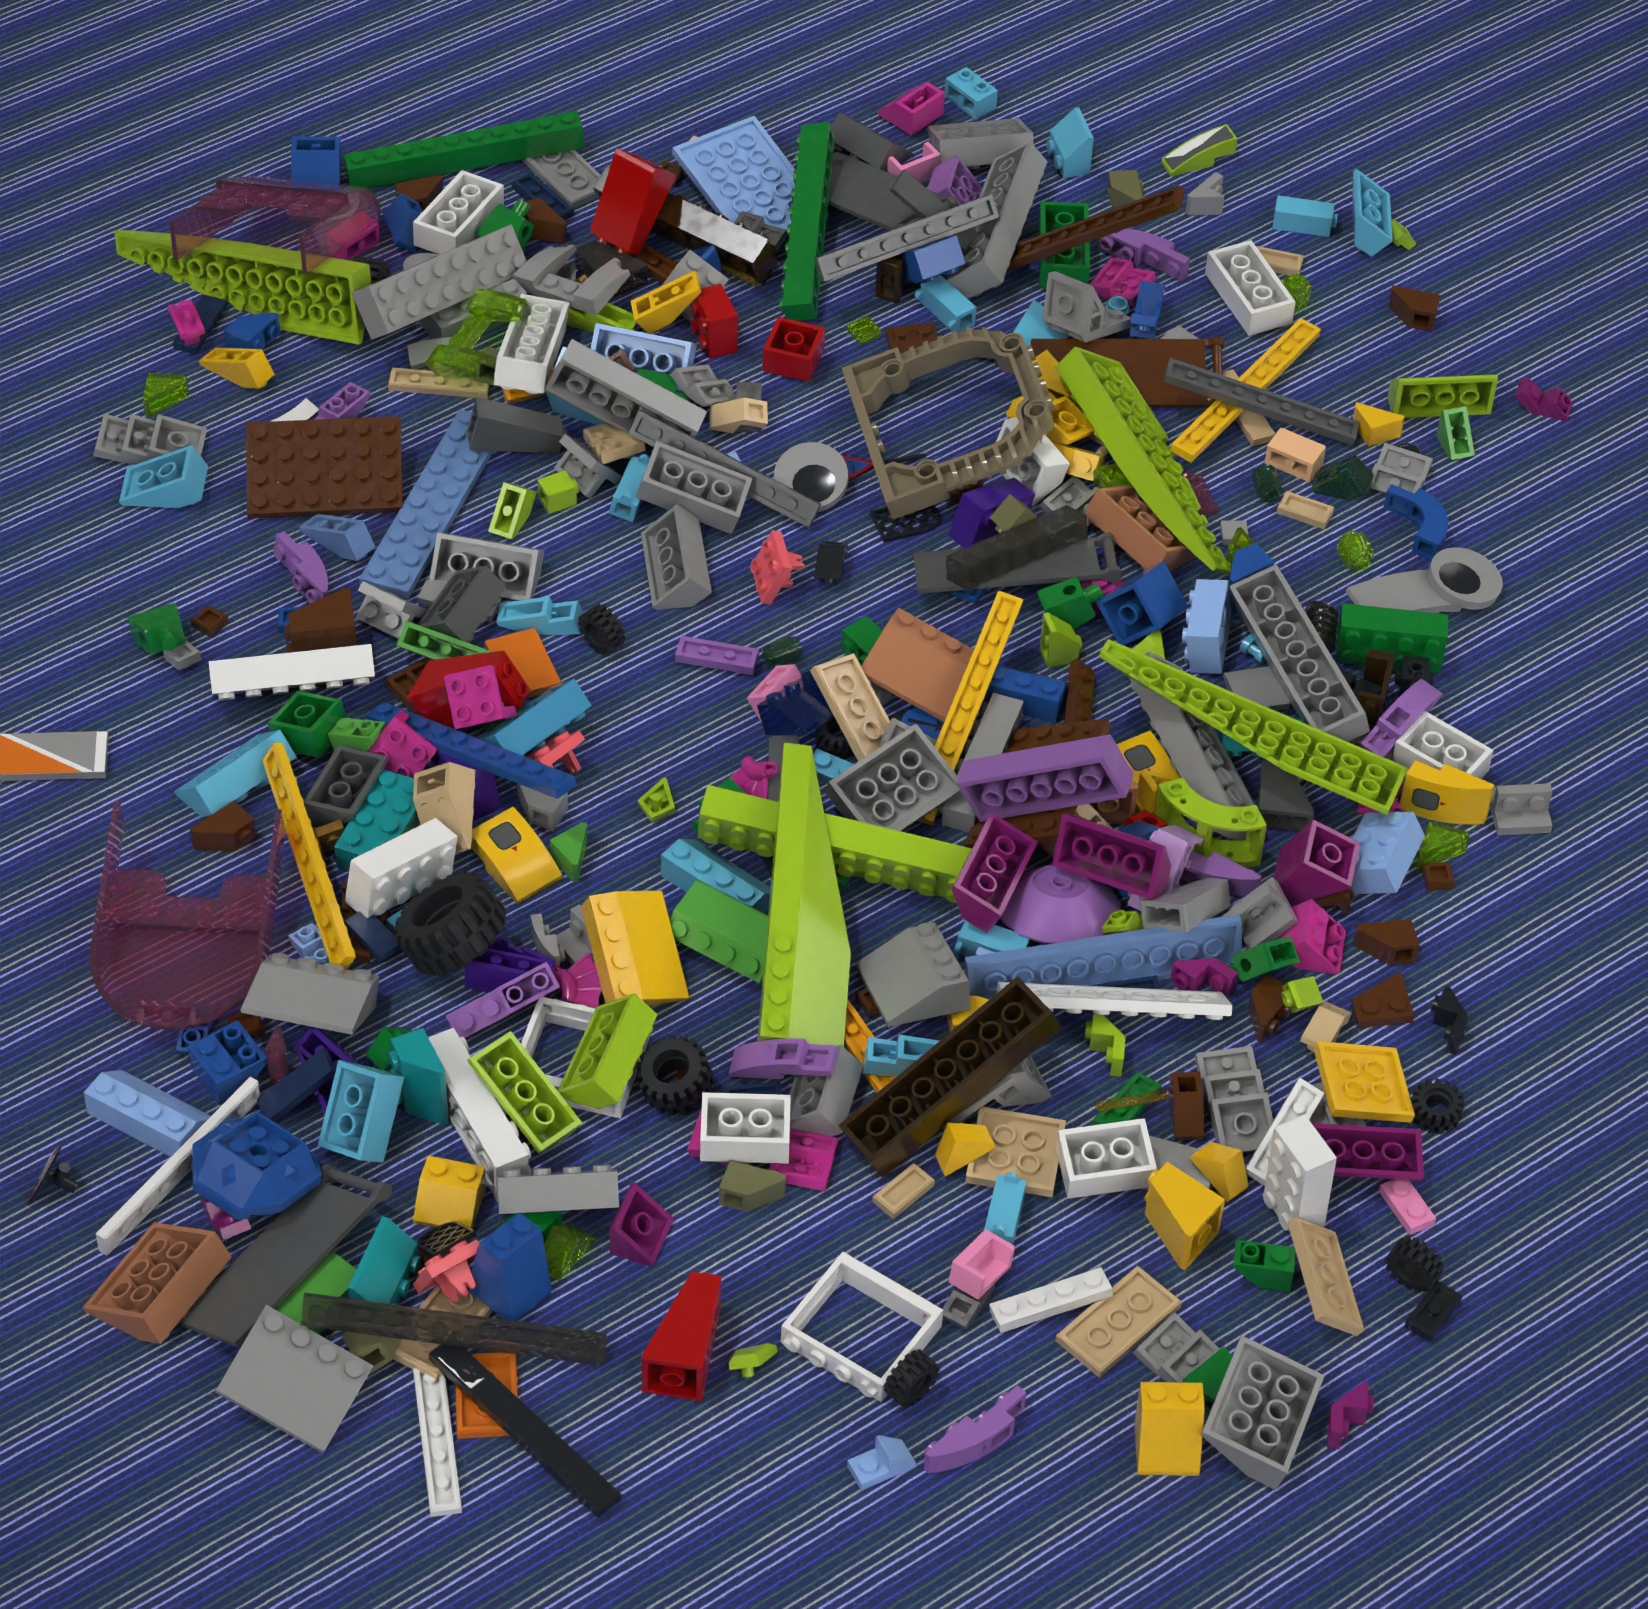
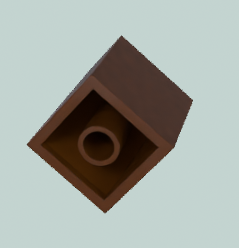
M350 588L341 589L288 613L289 625H284L286 641L291 640V643H286L287 653L357 646Z

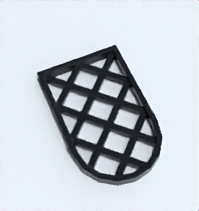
M935 505L928 507L931 509L930 512L918 510L913 516H902L910 519L907 524L899 522L902 517L896 520L888 518L890 514L888 507L870 511V516L883 543L928 533L937 528L941 520L940 511ZM919 513L926 515L924 520L916 517ZM930 517L937 519L934 524L928 522ZM885 521H888L893 524L890 528L883 526V523ZM913 521L921 523L919 528L910 525ZM896 525L904 527L902 532L896 531L894 528Z
M458 1221L447 1222L423 1234L417 1240L418 1249L432 1258L437 1255L443 1256L450 1252V1249L462 1241L467 1242L476 1237L477 1234L475 1230Z

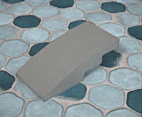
M104 414L93 456L136 465L193 445L201 456L207 428L160 414L157 415L156 421L134 414L130 415L129 420Z
M1428 570L1395 573L1374 578L1346 589V593L1355 605L1430 613L1460 612L1462 609L1447 602L1434 591L1428 580Z
M1252 1046L1196 1053L1194 1056L1197 1071L1200 1072L1203 1096L1217 1143L1242 1150V1153L1255 1152L1271 1126L1273 1116L1268 1092H1264L1260 1069L1256 1067Z

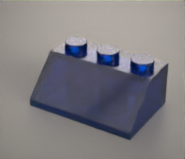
M810 671L801 674V678L797 681L786 683L781 691L767 695L766 700L757 705L765 735L805 736L834 717Z

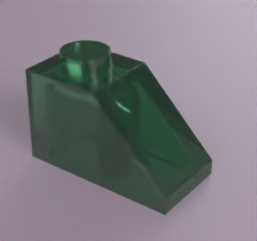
M1354 455L1316 472L1311 490L1316 494L1350 501L1357 497H1363L1370 491L1374 474Z

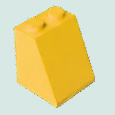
M1166 1162L1160 1170L1155 1169L1147 1180L1149 1188L1144 1199L1146 1201L1145 1216L1178 1266L1185 1271L1219 1234L1225 1199L1169 1162Z
M1140 1383L1134 1420L1137 1475L1199 1476L1202 1449L1201 1433L1204 1423L1203 1383Z

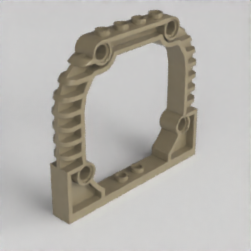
M966 327V331L958 333L956 330L951 331L952 335L942 338V335L937 336L938 340L930 343L924 341L923 345L917 348L910 346L908 347L909 351L901 354L898 347L842 367L870 457L893 520L951 499L949 491L957 488L959 491L963 490L965 485L972 483L974 486L981 479L987 478L990 480L993 479L992 475L1000 472L1003 475L1007 473V469L1013 466L1019 467L1023 459L1027 456L1029 458L1032 456V450L1038 441L1041 443L1043 435L1053 429L1054 420L1051 411L1055 410L1052 399L1050 395L1047 397L1044 395L1049 392L1044 378L1038 379L1042 376L1038 362L1032 363V361L1036 360L1032 346L1026 347L1021 334L1014 332L1005 334L1000 330L997 333L989 331L987 327H981L982 330H971V327ZM977 357L996 359L1002 371L1015 374L1024 399L1018 404L1016 409L1019 423L1006 437L989 446L939 464L932 459L923 460L916 466L903 465L897 462L884 463L882 455L886 454V450L882 440H877L881 435L876 422L871 423L869 414L878 411L891 393H902L909 387L910 381L917 377L957 362Z

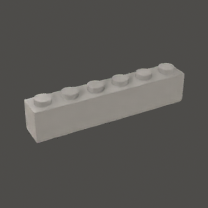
M993 693L989 703L984 702L981 711L982 719L981 721H976L972 734L974 738L967 741L964 751L966 756L958 762L956 768L957 777H959L964 760L1006 752L1012 734L1015 732V729H1018L1022 720L1024 701ZM961 791L940 805L939 813L943 814V826L968 833L971 827H974L976 814Z

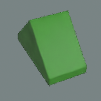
M1467 406L1442 410L1436 436L1449 460L1475 456Z
M581 822L550 839V855L573 882L578 883L588 841L587 823Z

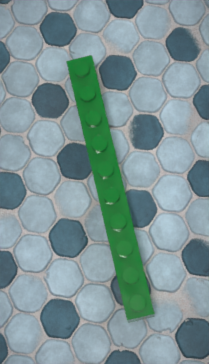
M578 111L344 154L346 175L350 190L353 192L461 170L517 161L529 157L533 158L584 148L583 126Z
M829 122L801 125V134L797 135L799 152L795 153L797 170L793 171L795 188L791 189L793 206L789 208L791 224L787 226L789 242L785 245L787 261H784L783 264L785 279H782L781 283L783 298H780L779 301L781 312L785 313L787 319L795 321L817 319L821 278L814 258L822 256L824 250L835 139Z

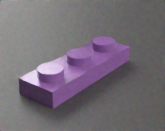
M681 636L675 654V662L753 675L759 656V649Z

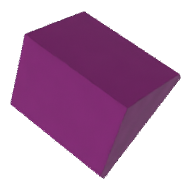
M635 1182L630 1184L609 1230L610 1254L652 1266L674 1218Z

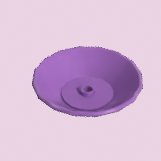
M1050 865L1023 871L1000 919L1020 936L1042 944H1052L1107 935L1103 933L1101 928L1113 912L1121 910V903L1113 890L1106 884Z

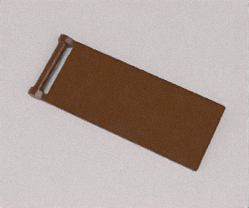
M1212 337L1209 339H1095L1088 342L1078 339H1031V346L1035 357L1048 350L1058 363L1075 346L1121 362L1149 407H1210L1216 401V399L1207 398V396L1163 382L1166 366L1170 358L1206 370L1205 348L1212 349L1213 372L1223 375L1222 349L1224 348V339L1222 337Z

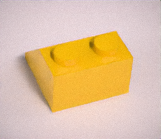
M427 1156L419 1180L413 1223L435 1228L447 1222L458 1221L473 1229L486 1190L485 1167Z

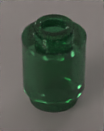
M1264 464L1254 469L1252 479L1257 496L1263 502L1277 500L1280 497L1281 484L1276 468L1272 465Z
M795 636L783 637L764 646L762 659L765 665L772 669L777 665H788L797 661L803 655L802 645Z

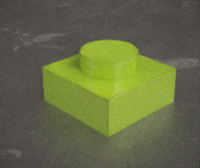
M1393 219L1391 221L1393 242L1397 246L1402 245L1410 250L1416 245V242L1408 229Z

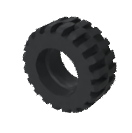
M465 871L459 872L457 875L450 874L445 879H439L430 887L424 888L417 897L414 896L409 901L410 904L403 908L401 916L395 922L394 937L417 971L430 976H436V974L440 976L446 975L449 971L455 972L461 966L470 964L474 958L486 952L485 949L488 946H492L496 941V936L501 934L503 925H505L506 910L486 880L479 874Z

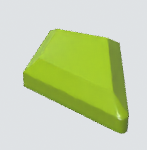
M666 777L662 778L638 799V806L651 822L675 812V805Z
M765 1343L736 1350L729 1361V1369H741L743 1377H751L754 1375L753 1367L762 1365L778 1352L777 1345Z

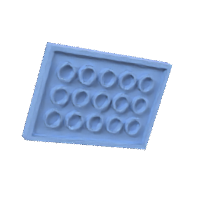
M755 116L673 147V156L716 214L720 213L727 217L730 222L734 223L742 211L763 216L765 224L786 229L787 232V226L791 224L789 208L793 206L791 189L795 188L793 171L795 169Z

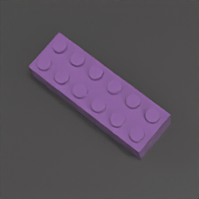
M1111 734L964 760L956 784L979 821L983 822L986 821L991 812L1000 818H1007L1127 797L1134 773Z

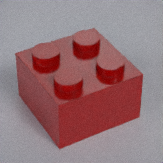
M722 284L701 288V293L690 303L693 314L690 326L693 334L697 333L701 350L706 351L709 359L737 353L738 315Z
M777 317L763 348L762 371L810 382L825 349V327Z

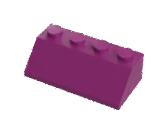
M992 812L988 815L951 888L962 918L986 934L1002 916L1038 841Z
M1068 813L1062 814L1052 866L1151 900L1166 892L1171 863L1164 845Z
M1312 1123L1337 1157L1334 1176L1423 1181L1421 1129Z

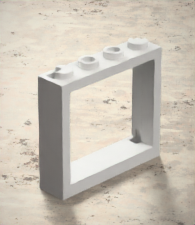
M540 998L536 1003L523 1037L522 1046L533 1057L546 1022L585 1031L595 1008H590L583 1004H572L558 999ZM650 1035L643 1045V1052L646 1050ZM640 1057L633 1067V1075L623 1089V1097L617 1104L596 1109L572 1101H565L572 1108L621 1118L636 1078V1073L638 1072L636 1065L637 1062H641ZM546 1075L558 1090L563 1078Z
M842 1252L782 1324L781 1343L789 1351L798 1352L808 1358L813 1365L830 1371L838 1380L848 1382L857 1387L865 1396L873 1397L882 1402L888 1395L884 1391V1384L887 1382V1376L892 1374L890 1371L893 1367L896 1368L898 1366L897 1363L900 1360L903 1361L908 1353L911 1355L913 1350L917 1351L918 1349L923 1351L942 1327L943 1309ZM842 1281L922 1327L882 1378L802 1332L803 1328Z

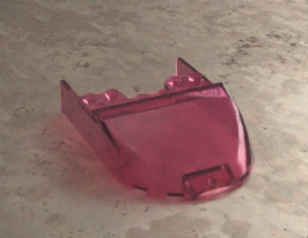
M253 176L216 180V189L213 193L203 197L197 204L170 221L173 258L181 259L255 206L288 209L286 216L290 219L317 221L299 235L303 273H309L378 221L381 216V205L369 189L358 185Z
M114 801L90 946V968L95 985L103 999L113 1010L124 1018L142 1026L163 1030H179L211 1022L230 1011L247 996L261 963L269 956L274 934L273 923L286 834L283 812L280 809H276L267 877L230 876L226 878L221 886L220 899L165 896L166 880L161 873L148 870L120 869L118 867L125 820L120 801Z

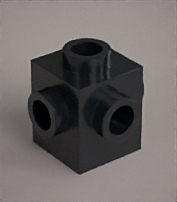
M1403 655L1401 668L1396 669L1394 682L1395 685H1399V696L1421 678L1433 686L1434 673H1429L1430 658Z

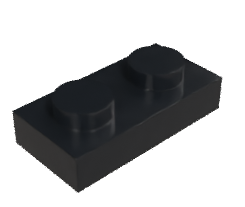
M1436 1281L1406 1319L1404 1327L1431 1342L1461 1303L1463 1295Z

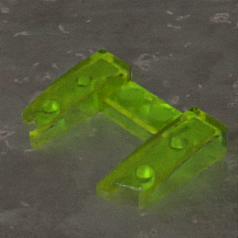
M478 289L465 306L470 315L464 319L462 327L457 334L452 336L449 345L438 344L425 364L436 376L476 378L477 374L474 371L478 368V364L488 363L491 365L495 358L490 354L472 350L474 345L492 321L523 322L525 315L522 312H518V308L528 306L529 303L526 299L508 293Z

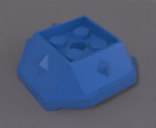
M258 1111L241 1118H229L192 1145L193 1191L237 1220L250 1218L251 1215H269L282 1212L321 1183L322 1174L317 1155L310 1151L307 1144L293 1135L290 1130L282 1128Z

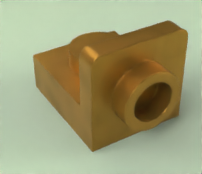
M341 819L313 829L325 865H327L323 853L334 850V846L344 831Z

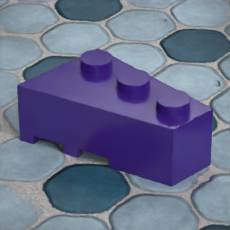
M1015 477L963 493L948 536L963 548L979 547L999 534L995 529L997 524L990 517L1009 494L1021 500L1029 509H1032L1035 493Z
M436 752L431 758L433 767L451 762L475 770L474 814L472 821L501 809L494 778L495 774L440 752Z
M496 937V941L492 946H488L485 949L486 952L481 956L478 955L470 964L465 965L464 988L489 993L545 962L549 964L555 976V960L527 947H524L522 950L511 945L510 939L506 937L501 939ZM551 993L547 994L544 997L550 998Z
M310 1027L294 1046L301 1064L322 1048L329 1052L335 1068H337L338 1060L360 1064L332 1037L316 1027ZM334 1077L314 1091L323 1108L321 1109L324 1116Z

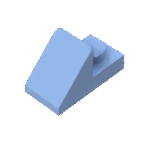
M878 1435L875 1440V1448L847 1460V1467L862 1491L915 1468L916 1462L901 1439Z

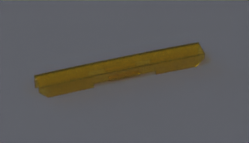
M721 264V271L754 287L758 285L759 282L755 281L753 277L741 271L739 273Z
M1168 1089L1145 1092L1142 1095L1096 1101L1095 1107L1098 1112L1165 1101L1169 1100L1170 1097L1167 1095Z

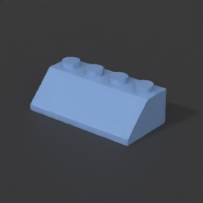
M598 323L595 324L591 344L592 350L607 358L624 349L636 369V374H638V369L671 374L676 368L693 366L697 344Z
M123 1070L101 1072L84 1091L88 1114L170 1157L211 1117Z

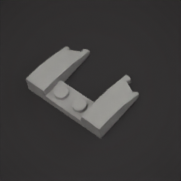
M568 245L567 247L549 246L526 261L513 274V278L527 293L542 298L570 302V307L597 315L629 278L630 272L628 269L622 270L620 260L613 258L597 269L583 283L557 276L555 274L577 250L575 245Z

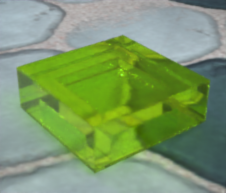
M868 316L847 324V332L859 345L881 337V330Z

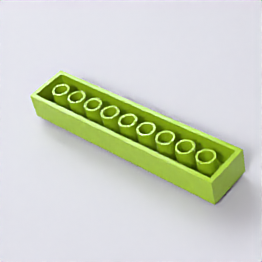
M707 785L699 813L698 838L709 844L720 843L729 845L732 849L738 851H753L763 857L774 856L778 802ZM824 813L834 867L838 874L846 877H861L870 883L882 882L890 884L899 890H915L924 896L935 895L944 897L950 902L957 903L951 888L972 848Z

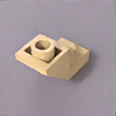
M740 398L711 405L709 407L710 430L734 433L740 425L765 428L768 424L767 402Z
M1328 1002L1319 1005L1300 1042L1307 1044V1048L1313 1052L1317 1041L1335 1043L1341 1027L1349 1022L1352 1012Z

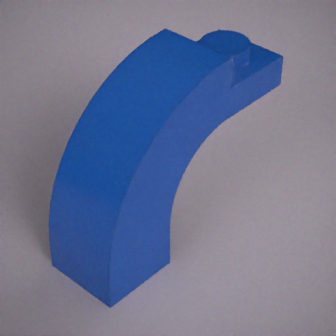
M1140 280L1136 308L1131 316L1130 336L1155 339L1163 304L1165 284Z
M1391 484L1387 489L1384 508L1410 519L1419 527L1415 535L1412 553L1432 561L1433 557L1444 548L1448 529V518L1445 509L1434 496L1421 488H1418L1414 494Z

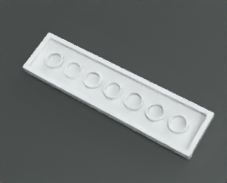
M998 982L997 993L1010 982ZM1025 983L1052 1012L1054 1008L1065 1009V1012L1074 1014L1082 1013V1010H1093V1013L1108 1015L1110 1011H1121V1014L1126 1016H1137L1138 1012H1148L1153 1017H1166L1167 1013L1178 1014V1017L1186 1019L1195 1018V1015H1206V1018L1212 1020H1221L1223 1016L1232 1015V1004L1222 992Z

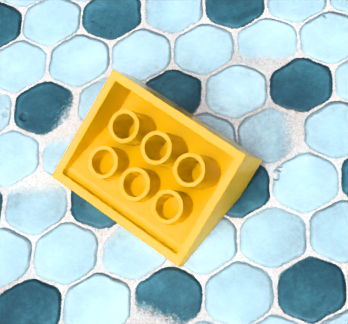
M615 891L589 896L581 905L605 1004L633 993L648 1006L689 999L662 891Z

